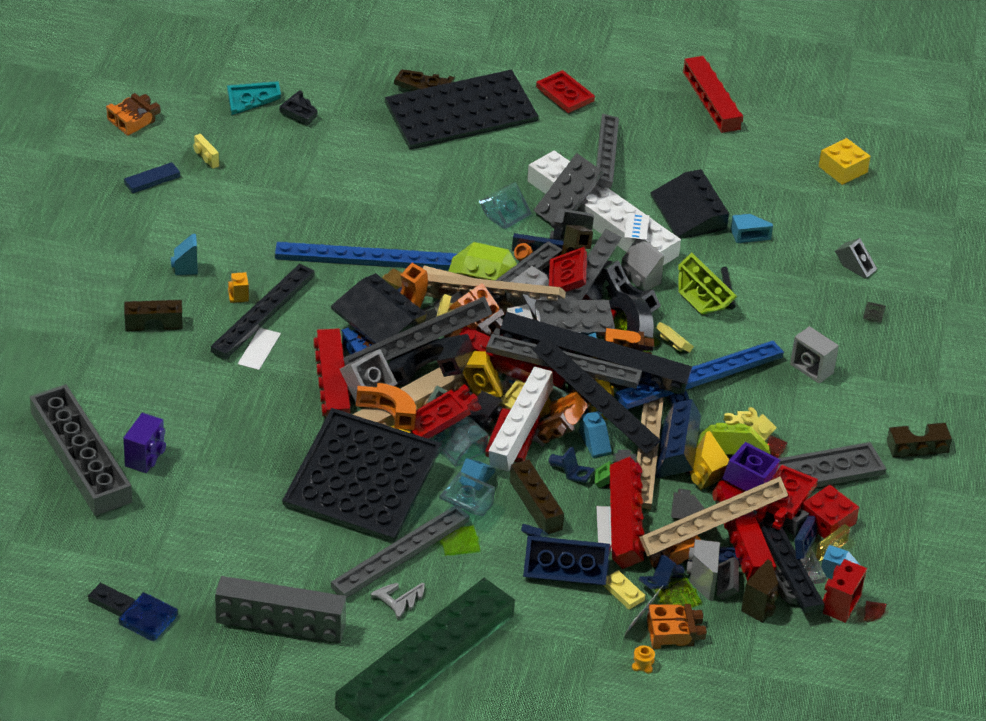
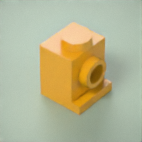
M246 272L231 274V281H228L230 303L249 301V284Z

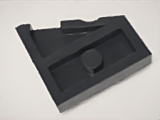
M301 90L279 106V112L306 125L318 117L317 109L311 105L309 99L303 97Z

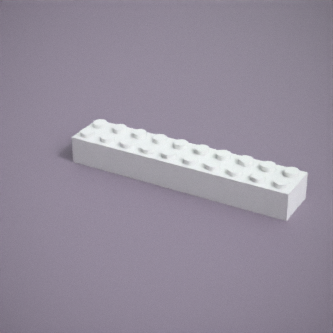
M552 151L529 164L528 182L546 194L570 161L556 151ZM597 185L594 186L576 210L593 214V228L602 234L605 229H608L621 236L622 238L618 246L626 252L636 240L635 238L624 237L628 213L646 215L609 188H601ZM649 217L646 241L664 255L663 265L679 256L681 239Z

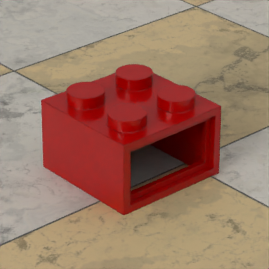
M828 485L804 501L801 508L809 513V516L816 517L817 533L828 542L855 525L859 512V506L831 485Z
M846 559L843 560L840 566L837 565L832 575L833 578L828 579L824 590L827 592L823 597V614L844 623L847 622L862 595L867 572L866 567Z

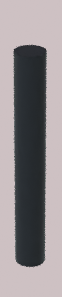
M722 267L723 283L732 291L728 268ZM735 300L728 305L729 309L736 307Z

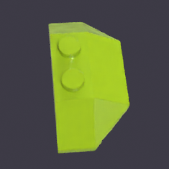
M473 242L452 258L448 272L476 279L495 281L517 265L508 249Z
M692 252L678 265V292L701 315L724 310L737 298Z
M716 423V425H710L698 435L697 446L705 433L710 431L725 454L734 455L745 442L770 454L769 445L751 426L746 424L727 425L726 423Z

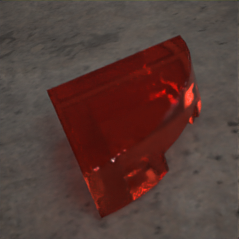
M772 435L768 437L767 444L769 445L771 455L779 458L786 449L787 442Z
M866 601L864 621H875L881 618L885 613L887 604Z

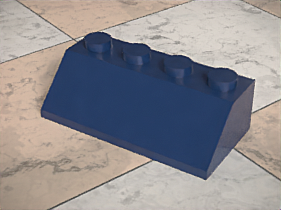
M692 399L674 403L663 422L655 472L656 478L693 470L701 414Z
M528 536L523 577L606 585L611 545L609 543Z

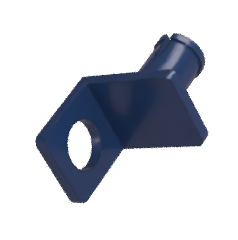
M570 447L563 456L551 454L549 457V465L551 467L564 468L568 480L586 483L595 473L594 468L578 465L573 447ZM580 472H587L585 476H577Z
M661 555L654 575L640 576L638 580L650 589H668L671 578H682L684 576L682 574L685 571L682 565H676L667 556Z

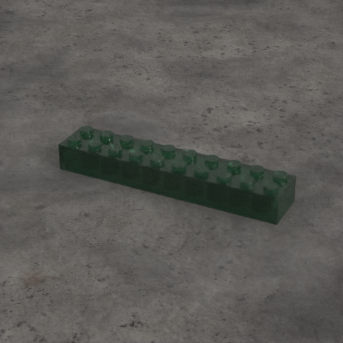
M484 577L335 692V709L350 721H382L514 617L515 599Z

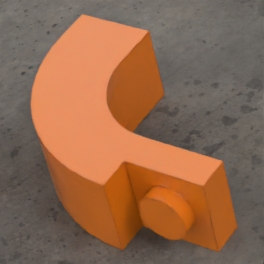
M411 263L400 275L402 281L400 293L420 308L428 287V275L425 269Z
M377 383V387L357 386L356 406L386 410L394 417V428L414 430L416 405L409 394L395 386Z

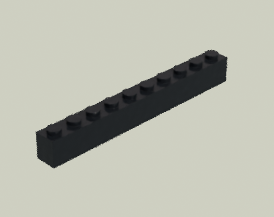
M506 312L500 327L499 336L536 345L547 336L562 351L642 370L639 383L664 389L675 394L684 395L690 378L692 366L510 312Z

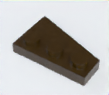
M401 69L394 79V84L415 91L454 82L455 77L441 78L439 74L427 76L423 75L422 72Z

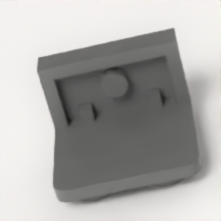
M558 208L557 216L552 218L551 228H554V231H551L550 239L562 241L565 236L566 225L583 226L593 231L594 215Z

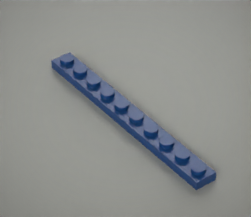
M277 242L275 259L400 268H407L411 263H414L421 268L427 266L449 271L452 258L457 255L456 253Z
M770 341L693 366L686 389L783 358L784 351L774 341ZM641 383L638 384L636 389L629 387L617 391L615 398L626 409L674 393Z

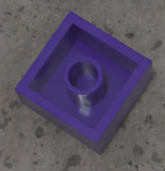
M145 413L140 414L123 438L125 467L147 474L149 469L155 466L157 458L166 449V443L164 442L166 430L163 419Z
M745 442L729 460L723 479L732 485L748 491L769 482L777 471L780 459Z

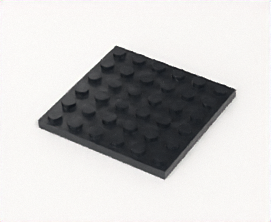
M331 408L289 486L282 504L395 542L442 449V443Z

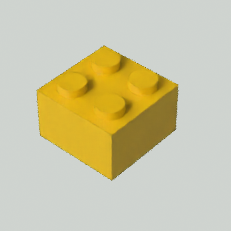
M845 138L821 150L818 167L843 185L868 173L871 156L848 138Z

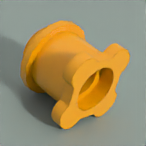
M642 645L634 650L635 662L632 664V670L644 671L647 674L652 672L655 652L651 647Z

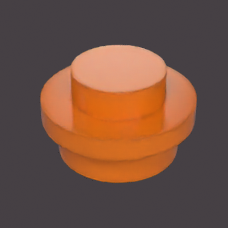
M526 243L517 245L514 250L515 258L519 261L532 254V248Z

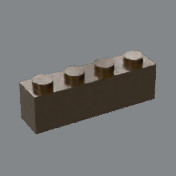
M530 460L512 464L510 483L538 527L543 529L548 535L562 531L564 512Z

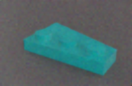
M279 81L227 85L231 116L281 99Z

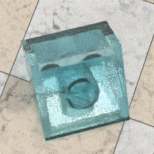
M516 182L506 185L479 200L486 217L503 229L509 228L532 214Z
M467 416L438 433L433 441L442 443L440 453L457 467L463 464L466 458L472 459L485 452L488 444V434L471 417Z
M460 471L441 493L439 499L474 515L484 516L494 504L495 487Z

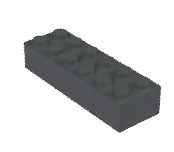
M221 576L215 593L216 623L341 643L346 625V596Z

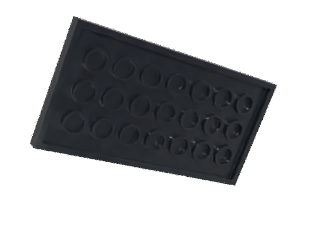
M512 69L387 96L384 101L409 150L536 122L539 117Z

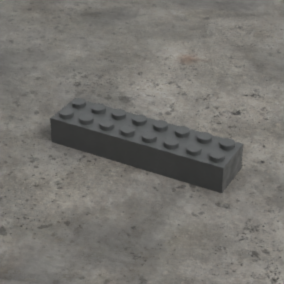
M67 384L29 396L32 416L93 514L96 516L132 503V486Z

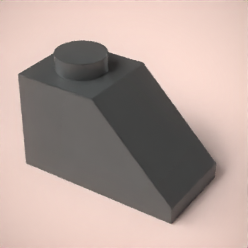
M860 238L845 242L835 250L843 267L863 278H867L877 270Z

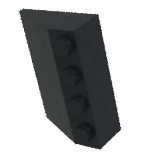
M702 169L685 172L650 193L673 234L680 239L727 230L729 212Z
M376 273L361 279L333 303L330 308L373 344L425 322L427 315Z

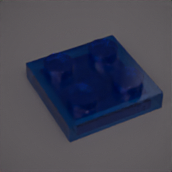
M143 592L118 619L119 625L154 642L178 616V609Z

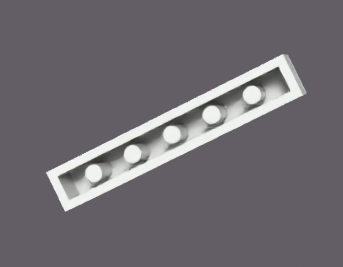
M537 367L533 368L489 449L491 467L505 471L510 470L554 387L552 371Z

